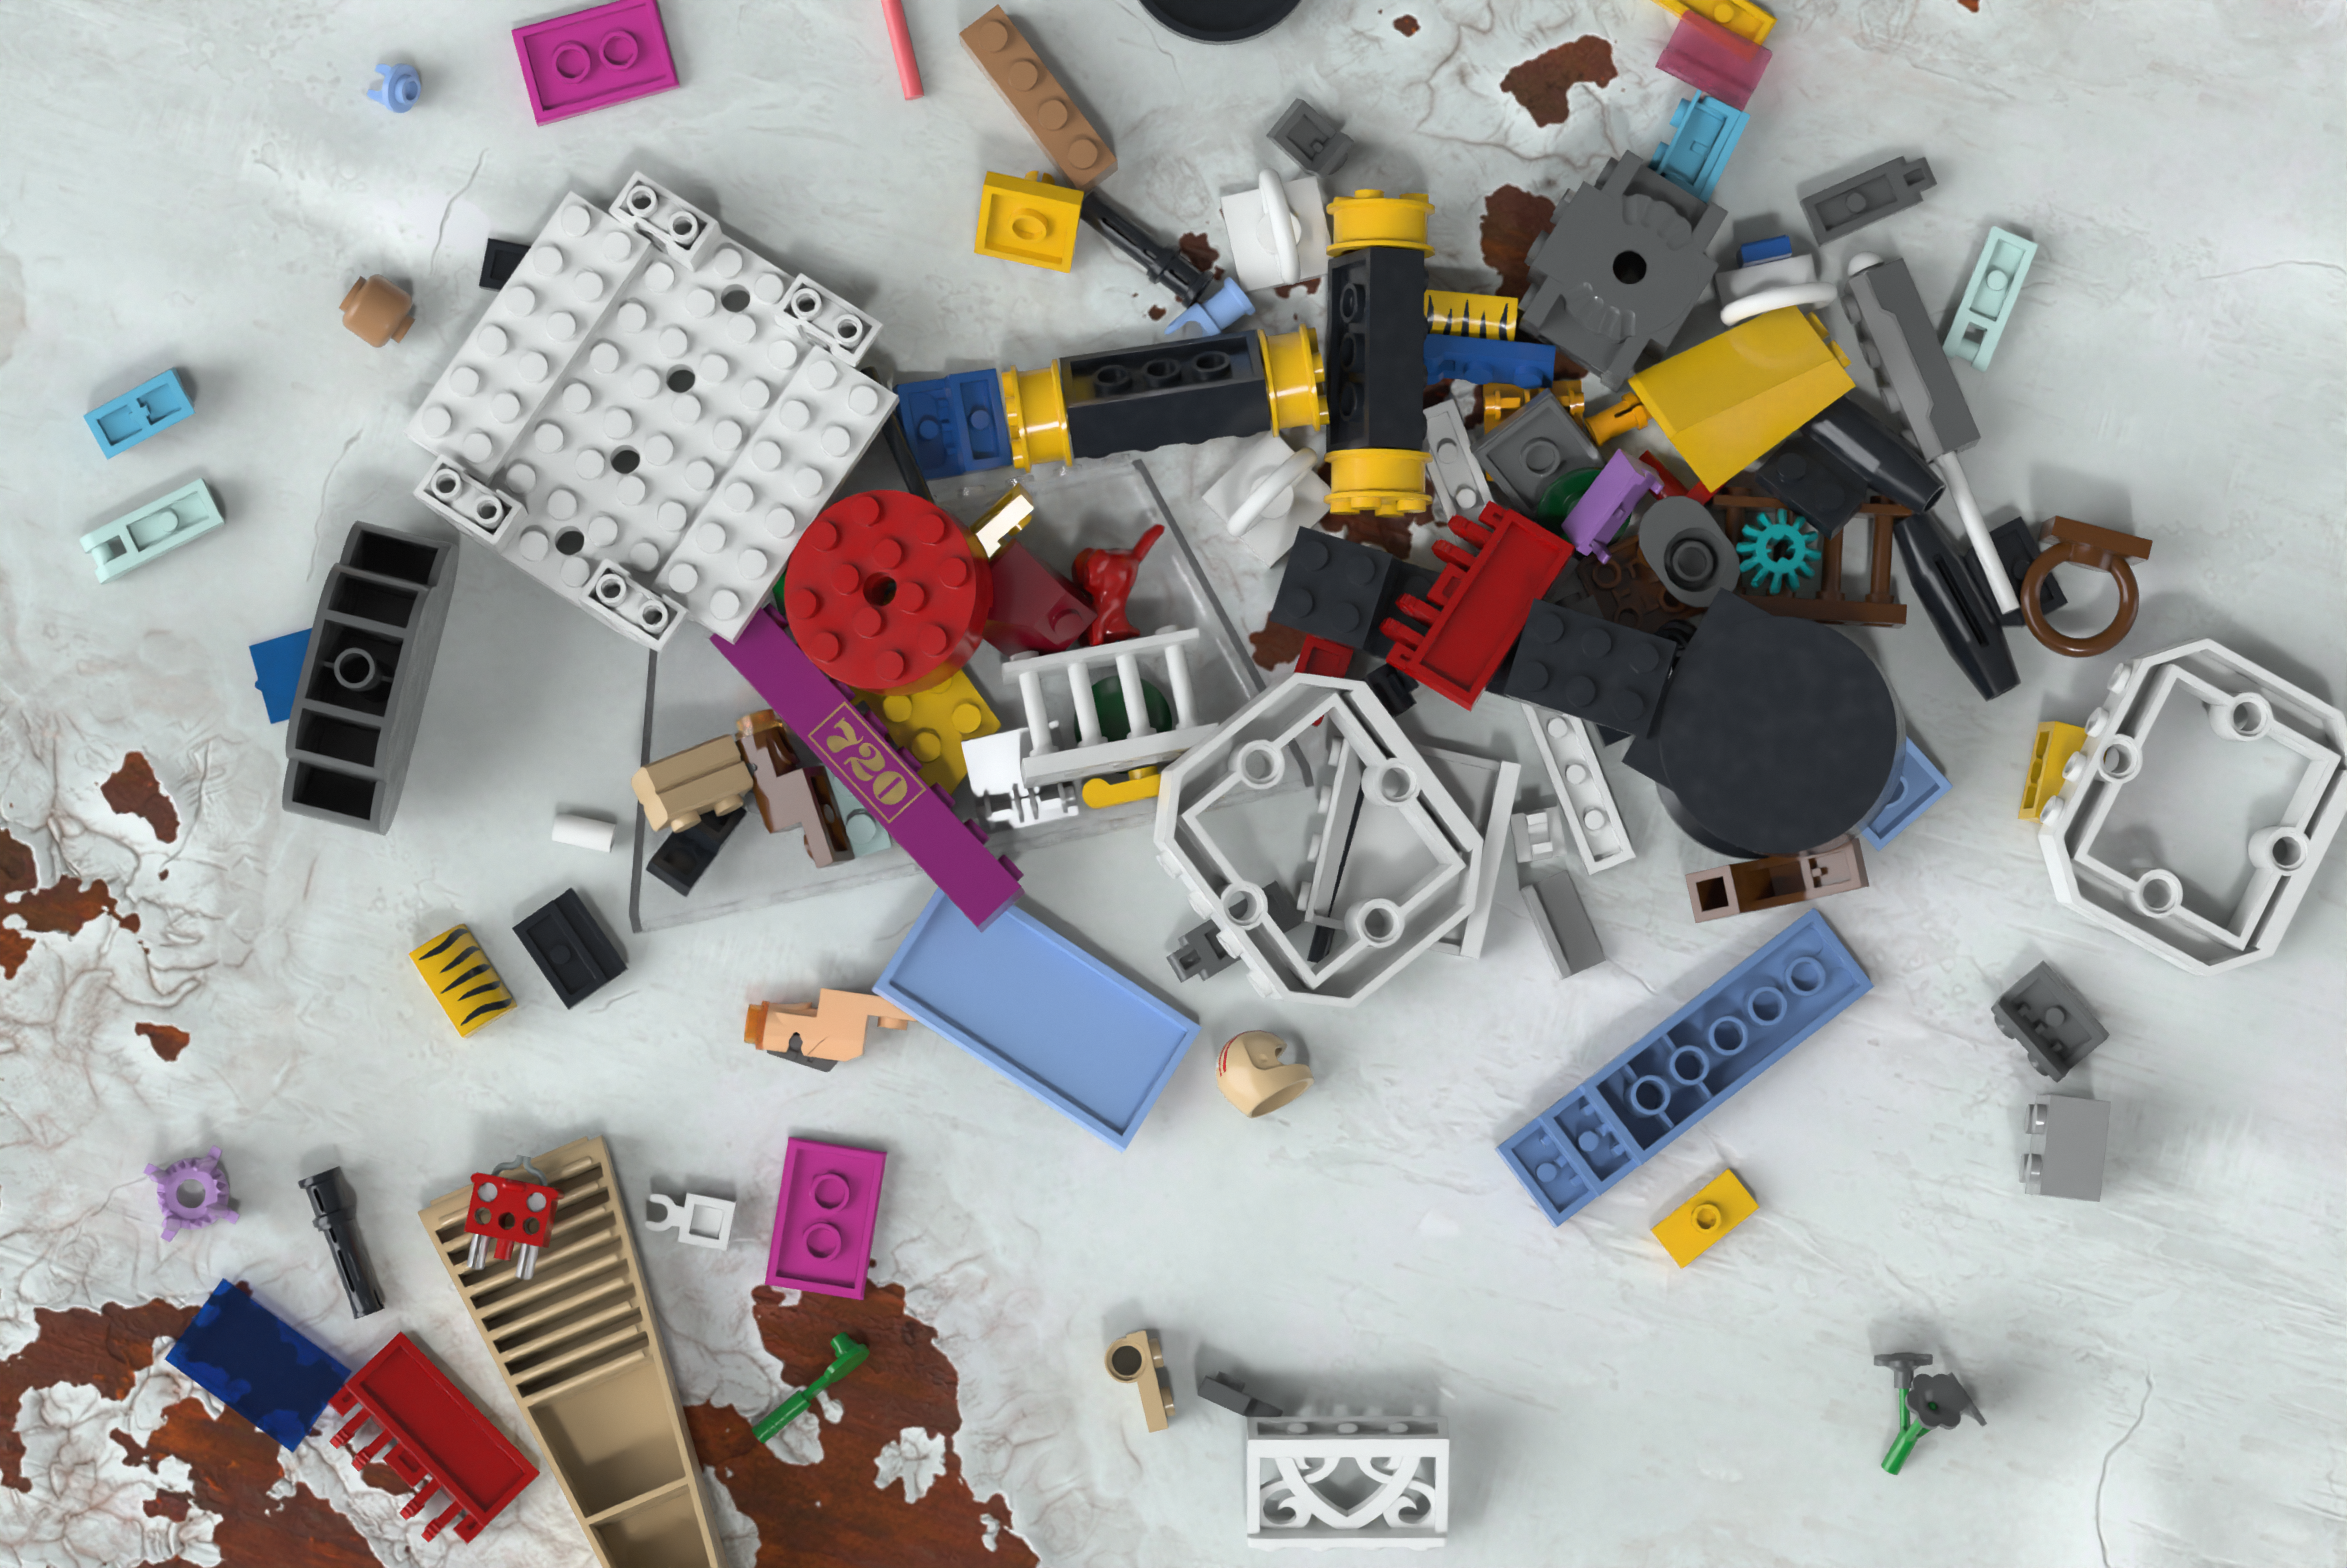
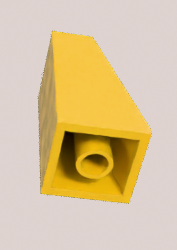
M1796 305L1764 313L1645 369L1627 380L1667 438L1710 493L1856 386L1844 370L1851 364V361L1834 339L1825 345L1822 340L1830 334L1814 312L1811 311L1806 316H1803Z

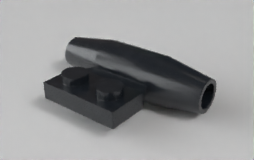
M1846 394L1799 427L1798 430L1803 436L1791 441L1787 440L1756 471L1754 479L1757 484L1798 516H1803L1807 523L1830 541L1862 509L1867 488L1920 516L1927 514L1936 505L1946 489V484L1903 438Z
M1929 512L1924 516L1916 513L1893 527V534L1911 586L1955 663L1986 702L2020 685L2021 680L2003 628H2023L2027 626L2021 610V586L2028 568L2037 556L2041 554L2022 517L2020 516L1989 532L2020 604V608L2004 615L1999 608L1973 545L1966 555L1963 556ZM2052 572L2045 578L2040 593V604L2044 616L2064 607L2068 603Z

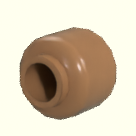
M379 274L372 275L367 280L360 276L339 306V309L345 312L342 319L343 325L376 348L385 346L390 339L400 343L416 320L408 314L413 303L412 297Z

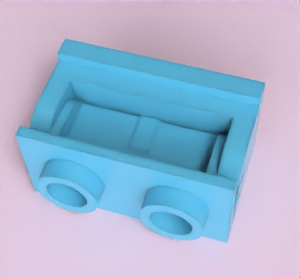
M1697 89L1692 101L1684 98L1681 99L1669 123L1678 129L1670 145L1660 141L1647 168L1655 171L1660 176L1707 204L1751 115L1709 96H1705L1703 100L1699 98L1702 91Z

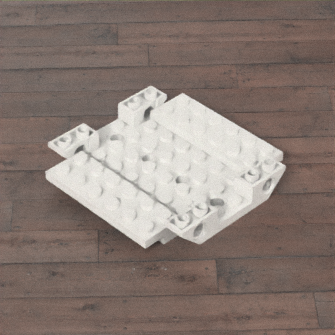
M636 170L609 208V213L615 218L572 191H569L403 431L405 436L437 456V459L421 480L413 495L462 534L627 639L662 653L684 619L687 618L694 623L696 621L735 645L787 568L793 550L805 530L827 509L900 400L898 395L852 367L858 365L882 330L883 324L804 274L799 273L797 278H794L723 234L717 220ZM743 290L750 295L749 305L743 311L730 312L723 307L724 297L730 291ZM678 370H688L695 375L693 387L683 393L674 392L668 387L670 376ZM632 450L640 456L638 467L633 472L627 474L615 471L613 469L615 456L621 451ZM568 531H577L584 536L582 549L573 555H565L558 551L557 548L559 538Z

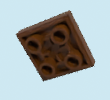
M1639 533L1607 547L1612 556L1606 564L1601 563L1594 553L1579 560L1580 563L1575 568L1587 597L1594 595L1604 619L1610 622L1653 634L1669 620H1688L1705 611L1704 607L1695 608L1681 603L1666 589L1642 553L1639 546Z

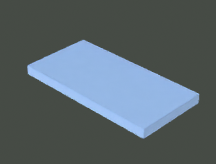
M939 887L871 990L1121 1153L1126 1150L1202 1028L1015 905L1010 906L981 933Z

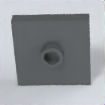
M1548 387L1469 447L1471 453L1519 512L1533 522L1536 520L1537 508L1541 497L1556 479L1578 468H1604L1608 463Z

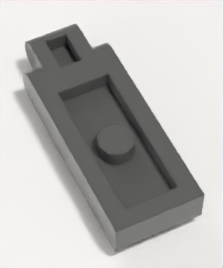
M1901 156L1808 196L1799 203L1818 246L1821 247L1923 202L1924 200L1920 193L1937 185V181L1926 157L1907 164L1904 156Z
M1277 881L1262 888L1267 897V913L1283 934L1301 924ZM1245 898L1228 908L1231 916L1235 919L1244 916L1248 908L1247 899ZM1212 919L1178 938L1182 948L1166 957L1181 983L1196 974H1199L1201 979L1205 981L1242 959L1240 955L1234 959L1223 948L1216 937L1221 930Z

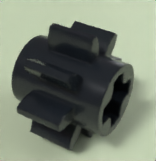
M1389 663L1382 665L1360 680L1366 682L1393 719L1417 704L1411 694L1412 691L1420 686L1416 679L1401 670L1397 672L1396 668Z

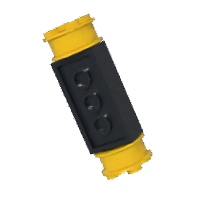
M1382 190L1354 191V197L1333 198V203L1326 206V212L1334 216V244L1326 247V254L1334 257V259L1328 260L1327 405L1330 424H1326V453L1324 454V461L1331 463V494L1325 495L1323 502L1330 505L1331 514L1355 515L1360 514V510H1375L1376 517H1404V513L1426 512V505L1433 503V497L1425 494V464L1433 462V455L1417 450L1423 449V440L1427 434V419L1423 413V392L1427 386L1428 372L1425 364H1423L1424 342L1428 334V320L1424 315V293L1428 287L1429 274L1427 267L1424 265V259L1435 255V248L1427 245L1428 216L1435 214V206L1429 203L1428 194L1405 193L1400 194L1399 199L1384 198V191Z
M1301 323L1297 332L1266 336L1264 329H1259V348L1255 330L1061 357L1059 359L1064 393L1061 390L1057 359H1052L1051 367L1018 371L1016 365H1010L1011 371L1001 372L1015 469L1025 468L1026 473H1031L1032 465L1065 461L1067 467H1073L1068 432L1071 435L1074 459L1083 457L1100 459L1111 453L1132 450L1148 452L1160 446L1181 443L1197 445L1209 439L1229 436L1245 438L1253 436L1258 432L1271 430L1273 438L1279 437L1280 429L1312 425L1315 432L1320 431V425L1330 424L1327 399L1323 391L1322 382H1325L1321 352H1319L1315 327L1306 328V324Z

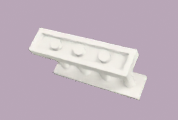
M1182 624L1169 625L1157 629L1154 636L1039 656L1038 651H1026L1012 655L1010 662L1003 663L1001 671L1002 685L1020 682L1034 749L1029 752L1030 757L1022 759L1020 772L1024 789L1174 762L1219 726L1218 722L1205 725V720L1199 719L1185 652L1196 650L1200 638L1198 628L1185 630ZM1159 656L1166 657L1180 722L1175 726L1176 730L1157 733L1155 728H1150L1137 660ZM1117 664L1131 732L1127 734V739L1108 742L1107 737H1102L1088 669ZM1068 673L1082 741L1078 743L1079 748L1059 752V747L1053 746L1039 678Z

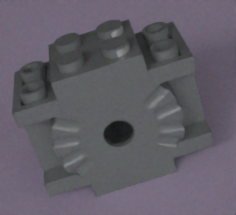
M1626 150L1620 161L1613 157L1609 159L1597 178L1594 187L1583 181L1577 192L1570 188L1566 190L1550 219V222L1556 225L1552 233L1549 234L1542 230L1527 253L1524 263L1530 266V270L1525 280L1532 284L1517 309V316L1521 318L1517 329L1518 333L1531 341L1537 339L1545 345L1556 346L1558 353L1602 379L1600 383L1616 393L1642 352L1658 362L1663 357L1720 265L1703 253L1728 214L1727 210L1714 202L1707 205L1642 165L1644 159L1629 150ZM1618 265L1631 267L1637 273L1639 282L1635 284L1620 282L1615 277L1613 268Z

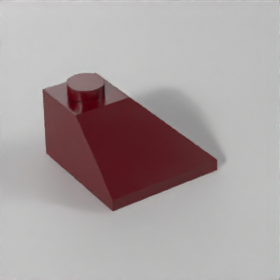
M1013 537L989 562L993 580V607H989L987 621L981 636L1009 659L1012 655L1026 651H1038L1039 656L1064 652L1098 617V614L1076 584Z

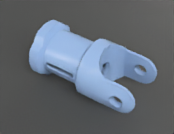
M1228 277L1223 281L1224 287L1204 303L1199 304L1196 302L1167 326L1164 333L1166 335L1171 334L1188 321H1197L1202 329V337L1221 335L1223 330L1244 314L1251 316L1256 310L1235 281Z

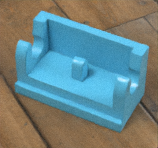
M175 367L166 370L83 416L107 460L196 413L194 410L195 404L181 384V377Z

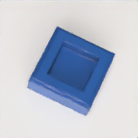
M1782 235L1742 244L1736 253L1739 269L1789 258L1792 254L1789 236Z

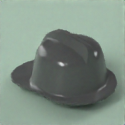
M1667 496L1655 502L1647 510L1639 527V546L1648 564L1666 589L1676 599L1695 608L1710 607L1720 587L1730 592L1735 589L1740 575L1739 557L1732 543L1714 518L1698 501L1685 496Z

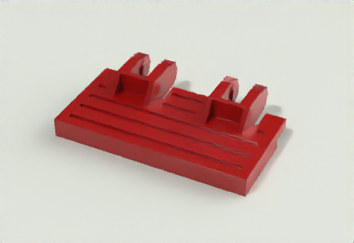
M1490 500L1479 515L1478 521L1494 529L1493 533L1458 514L1452 515L1447 523L1450 531L1456 536L1463 538V540L1481 550L1477 558L1441 538L1436 540L1431 547L1434 555L1446 562L1447 565L1427 594L1426 599L1443 610L1440 612L1420 599H1416L1415 596L1406 593L1400 594L1395 602L1398 609L1405 615L1429 628L1425 637L1391 618L1384 619L1379 626L1382 634L1395 642V645L1386 657L1385 661L1470 712L1522 634L1533 599L1544 600L1575 550L1574 545L1511 508L1506 510Z
M401 1331L328 1401V1404L342 1418L357 1403L363 1407L329 1441L336 1449L350 1442L355 1433L370 1419L383 1431L369 1446H365L355 1455L351 1465L358 1472L395 1439L398 1444L383 1457V1460L411 1489L427 1474L433 1478L399 1512L406 1521L411 1517H415L439 1490L453 1502L439 1517H435L424 1528L421 1536L428 1543L464 1510L468 1515L452 1531L468 1545L540 1474Z

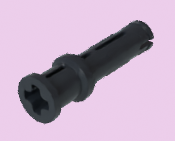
M1092 191L1084 199L1080 219L1148 270L1146 275L1149 277V281L1153 284L1160 282L1182 299V306L1186 309L1198 301L1213 280L1214 274L1211 271L1202 272L1180 255L1181 249L1178 246L1168 244L1165 247L1135 224V222L1100 198L1095 191ZM1107 219L1137 241L1138 245L1107 223ZM1149 250L1151 253L1157 256L1156 259L1149 255L1147 251ZM1174 270L1188 280L1189 284L1177 276Z
M340 1166L300 1180L298 1185L300 1189H306L315 1214V1219L312 1221L313 1226L318 1229V1232H324L338 1274L354 1314L353 1317L358 1319L385 1309L382 1304L368 1262L358 1240L352 1222L356 1218L355 1213L357 1212L354 1206L348 1205L338 1178L342 1174Z

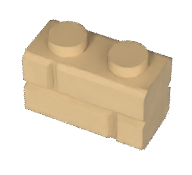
M728 733L646 764L631 778V785L640 804H643L644 812L654 831L658 832L671 826L674 833H679L698 824L701 821L699 815L714 810L717 816H722L738 809L744 804L742 797L753 787V779L744 761H741V754L731 735Z

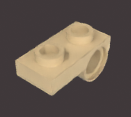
M1146 1329L1127 1333L1125 1337L1118 1338L1109 1345L1104 1359L1105 1368L1108 1374L1118 1382H1137L1149 1433L1168 1429L1167 1417L1174 1416L1176 1413L1170 1387L1159 1388L1155 1369L1164 1367L1158 1337L1148 1339ZM1132 1346L1140 1352L1142 1363L1136 1372L1123 1374L1116 1370L1112 1357L1118 1348Z

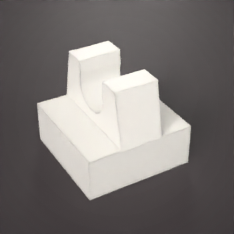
M1558 806L1511 814L1509 822L1517 864L1567 855Z

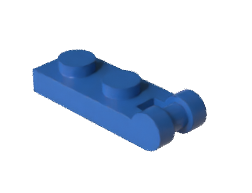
M1427 334L1423 354V364H1425L1428 372L1427 385L1439 383L1443 378L1467 380L1478 385L1501 383L1516 385L1523 389H1536L1539 387L1552 389L1556 346Z

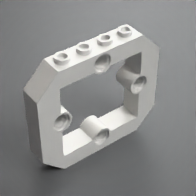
M2190 638L2128 658L2125 664L2120 663L2110 676L2107 688L2111 691L2103 707H2098L2090 716L2085 727V733L2088 734L2087 739L2080 752H2074L2068 759L2062 773V777L2066 780L2058 796L2053 795L2047 801L2040 815V822L2043 825L2038 833V838L2057 902L2192 975L2210 977L2274 955L2347 811V724L2344 714L2335 707L2210 638ZM2173 684L2211 704L2209 723L2214 733L2220 738L2228 741L2248 742L2256 741L2267 735L2312 760L2279 826H2264L2251 837L2248 854L2256 871L2226 930L2180 905L2183 897L2182 885L2179 879L2170 871L2143 867L2136 868L2125 876L2087 855L2122 784L2134 779L2140 772L2143 763L2141 747ZM2240 704L2248 712L2247 723L2242 729H2239L2233 720L2234 711ZM2112 745L2119 753V762L2117 767L2110 772L2104 764L2103 757L2107 748ZM2282 838L2287 845V854L2284 860L2278 863L2273 856V847L2276 841ZM2153 880L2158 886L2159 895L2154 904L2149 906L2144 900L2143 891L2146 884Z
M1297 672L1282 675L1162 771L1153 842L1161 851L1156 858L1162 868L1173 879L1180 876L1191 891L1186 895L1191 906L1203 919H1206L1208 916L1212 918L1221 930L1216 935L1218 941L1234 959L1240 955L1251 970L1246 975L1249 982L1262 997L1266 998L1270 995L1272 999L1350 1009L1355 1008L1475 911L1484 842L1483 838L1366 682ZM1327 713L1367 766L1361 779L1365 797L1372 804L1380 807H1398L1440 865L1394 902L1385 898L1372 897L1361 898L1353 902L1344 918L1345 930L1349 938L1310 969L1267 913L1268 902L1264 891L1257 884L1242 880L1195 817L1234 785L1246 790L1268 789L1276 785L1282 778L1285 770V758L1280 749ZM1253 751L1259 752L1265 761L1264 771L1256 779L1248 774L1245 767L1246 758ZM1389 769H1393L1398 773L1401 782L1399 791L1393 796H1389L1382 787L1383 776ZM1239 891L1246 897L1248 908L1243 917L1235 919L1228 910V902L1230 897ZM1373 909H1377L1382 914L1384 921L1382 930L1375 936L1370 935L1365 927L1366 916Z

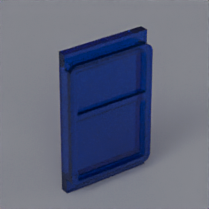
M226 1278L221 1280L198 1314L192 1317L190 1325L164 1359L292 1453L296 1451L304 1438L310 1435L312 1427L329 1405L328 1401L341 1390V1387L353 1372L341 1363L338 1358Z

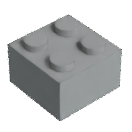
M2052 1094L2036 1095L2035 1105L2028 1104L2024 1123L2025 1133L2032 1134L2030 1154H2022L2019 1167V1183L2026 1184L2025 1194L2100 1202L2110 1101Z

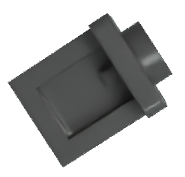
M1298 98L1295 99L1266 135L1306 174L1322 179L1327 175L1334 174L1344 165L1348 158L1347 151L1354 143L1347 134L1337 132L1309 104Z

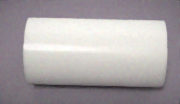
M558 812L553 826L552 841L611 853L617 824Z

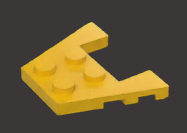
M962 669L932 689L906 696H884L866 692L846 684L856 695L850 703L857 707L862 702H866L875 716L890 731L888 734L899 748L904 746L923 766L918 775L930 788L937 781L950 796L968 774L961 741L997 733L1002 726Z

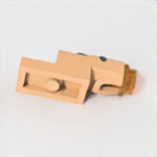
M821 988L818 1008L812 1007V1002L778 1004L763 1000L761 1005L749 1004L744 1043L756 1044V1050H767L768 1054L823 1072H830L839 1061L846 1062L864 1055L870 1016L878 1017L877 1027L907 1031L908 1021L918 1023L919 1021L881 996Z

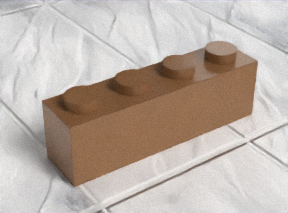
M998 4L959 33L961 46L1071 189L1084 191V195H1086L1118 170V160Z

